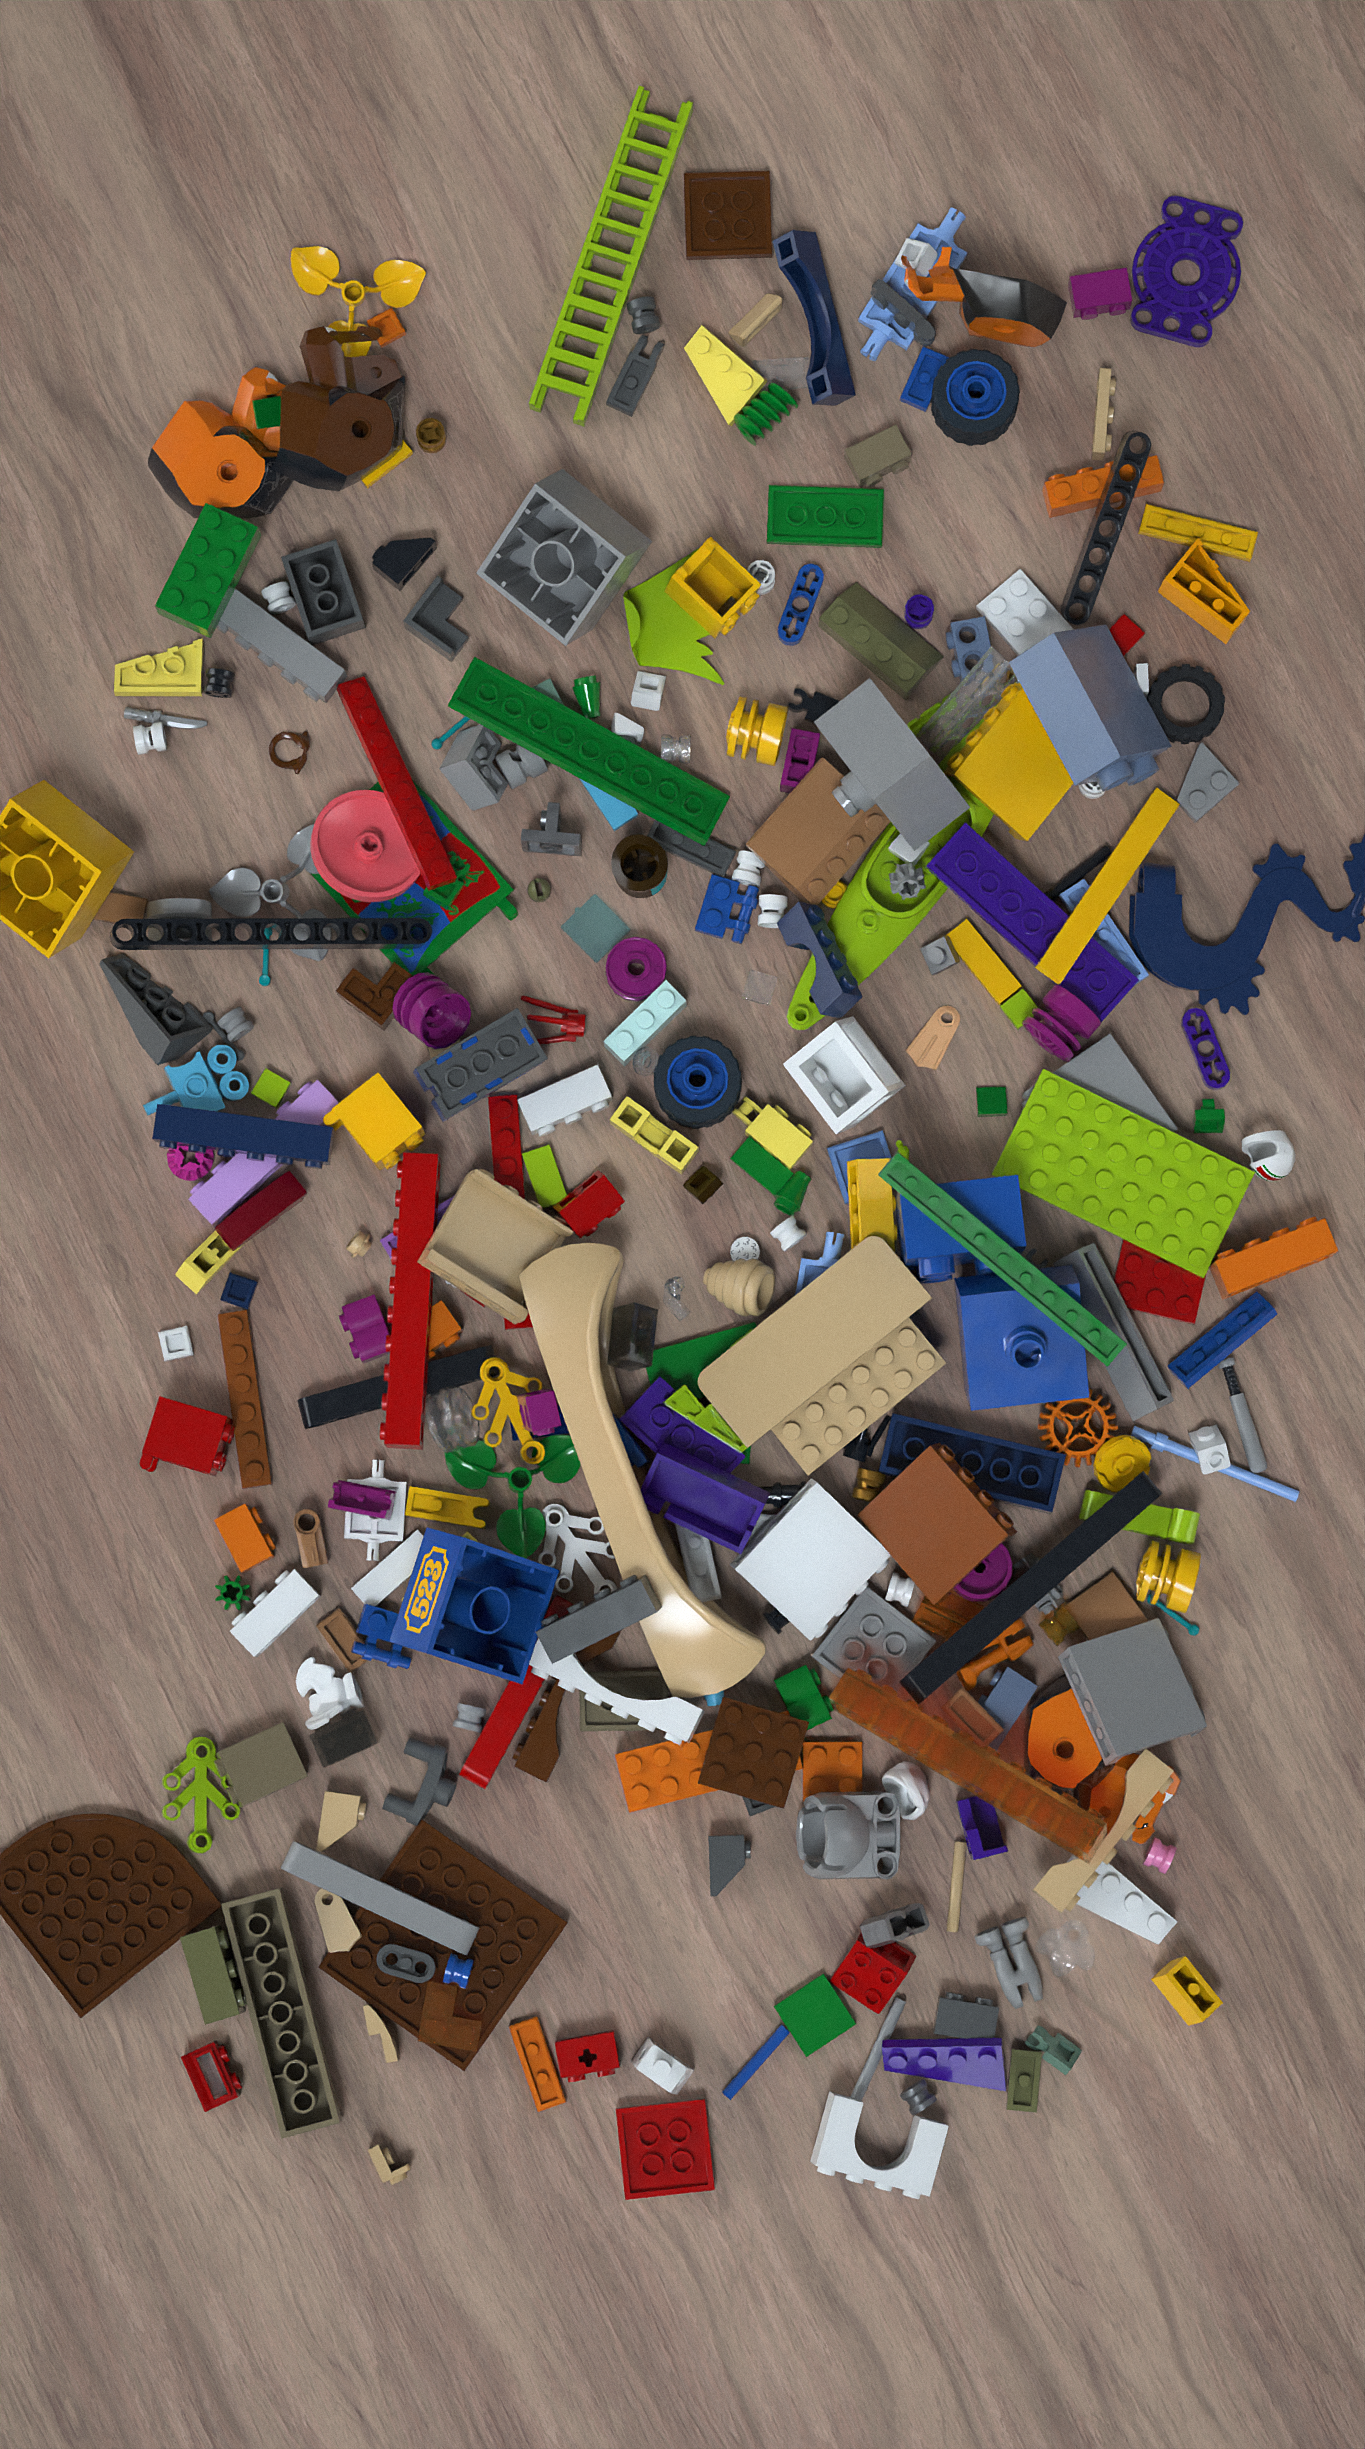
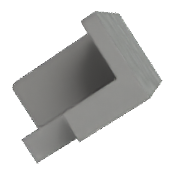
M481 724L458 733L439 768L473 811L498 803L508 785L492 763L501 743L490 729Z

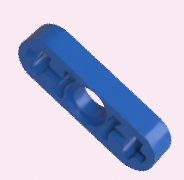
M815 564L804 565L799 570L778 626V638L785 645L794 646L802 640L822 588L824 574L822 569ZM810 572H814L818 582L813 581L811 583L809 593L802 591L806 585V578L803 575L808 576ZM796 598H805L809 603V608L804 612L795 611L792 603ZM792 617L804 619V622L797 620L795 625V631L798 635L793 634L791 638H787L786 631L783 629H789Z

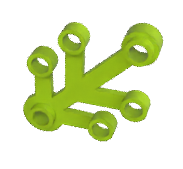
M206 1737L193 1738L187 1744L186 1758L172 1773H167L162 1778V1785L166 1790H177L181 1785V1779L194 1767V1780L171 1803L163 1806L162 1816L169 1821L177 1820L181 1815V1810L194 1797V1831L188 1835L187 1845L195 1853H205L212 1846V1837L207 1832V1797L220 1809L224 1819L234 1820L240 1814L239 1806L229 1802L207 1780L208 1767L221 1779L222 1787L224 1789L228 1787L225 1782L226 1776L220 1777L214 1761L217 1760L215 1758V1746ZM199 1746H203L206 1749L204 1757H199L196 1754ZM169 1776L176 1778L177 1782L174 1787H169L166 1783ZM230 1805L235 1808V1814L232 1817H228L225 1813L226 1808ZM169 1806H174L176 1808V1815L170 1818L167 1816L166 1810ZM198 1836H203L206 1840L203 1847L196 1845V1838Z

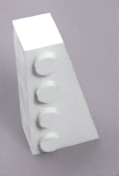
M1082 1843L1067 1862L1085 1855L1092 1848L1086 1843ZM1102 1861L1095 1870L1100 1874L1089 1888L1083 1885L1077 1893L1081 1898L1077 1905L1159 1945L1177 1921L1109 1863L1106 1865Z

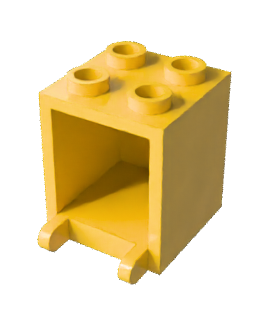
M710 537L676 570L664 592L715 639L720 633L724 636L727 635L736 625V621L740 618L739 614L742 613L745 616L753 608L756 600L760 597L757 592L762 584ZM732 597L736 603L721 617L717 611Z
M378 1072L323 1117L324 1124L328 1127H333L335 1131L344 1125L379 1170H382L384 1167L389 1170L401 1160L400 1154L407 1149L411 1152L424 1142L422 1139L425 1135L423 1127Z

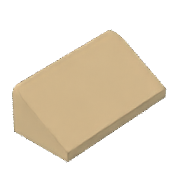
M766 294L728 332L729 336L741 347H745L782 310V298L778 295Z

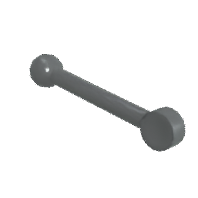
M205 1012L203 1018L214 1028L227 1046L234 1050L237 1061L243 1060L245 1057L244 1051L238 1050L233 1042L231 1043L228 1040L227 1035L215 1022L214 1014Z

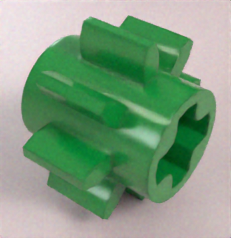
M226 1575L224 1576L226 1583L223 1586H215L218 1590H221V1595L215 1598V1600H224L226 1602L224 1610L228 1611L231 1604L235 1605L238 1610H242L240 1603L243 1600L251 1601L248 1596H245V1591L250 1589L251 1585L242 1586L240 1584L242 1576L238 1575L234 1582ZM231 1585L236 1589L240 1588V1592L236 1594L237 1600L235 1601L233 1598L226 1597V1594L230 1592L229 1586Z

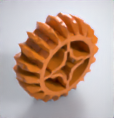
M1089 1389V1397H1091L1092 1390ZM1101 1394L1094 1401L1090 1398L1055 1401L1056 1406L1049 1402L1045 1403L1044 1407L1050 1411V1414L1041 1412L1039 1418L1046 1420L1047 1424H1039L1037 1429L1047 1430V1434L1040 1436L1039 1440L1043 1442L1049 1439L1051 1444L1047 1445L1044 1448L1045 1450L1050 1451L1054 1447L1057 1453L1065 1454V1466L1069 1464L1071 1458H1074L1075 1467H1080L1081 1458H1084L1087 1466L1092 1465L1091 1455L1095 1457L1105 1441L1115 1437L1108 1434V1431H1116L1118 1426L1115 1424L1109 1425L1108 1421L1115 1419L1116 1414L1111 1413L1106 1416L1104 1411L1108 1410L1111 1404L1106 1403L1101 1407L1098 1404L1103 1398ZM1075 1403L1087 1406L1079 1416H1072L1061 1410L1064 1406ZM1094 1412H1096L1101 1422L1100 1438L1089 1427V1420ZM1086 1415L1087 1417L1082 1425L1085 1433L1081 1435L1079 1431L1077 1435L1074 1434L1069 1440L1073 1430V1426L1070 1424L1071 1421L1074 1420L1077 1423L1078 1420L1081 1421ZM1055 1417L1061 1420L1060 1422L1066 1427V1435L1061 1443L1057 1440L1054 1433ZM1075 1439H1084L1095 1445L1086 1451H1072L1068 1449Z

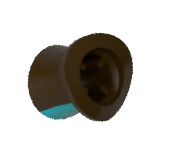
M635 834L625 837L617 844L612 854L611 866L617 884L626 894L635 898H648L658 893L664 886L667 878L668 860L664 849L657 841L646 835Z

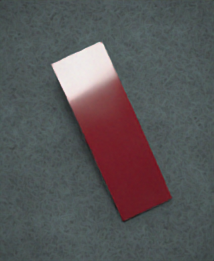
M289 1170L244 1203L216 1226L215 1230L230 1249L235 1251L275 1223L284 1213L302 1202L307 1192Z

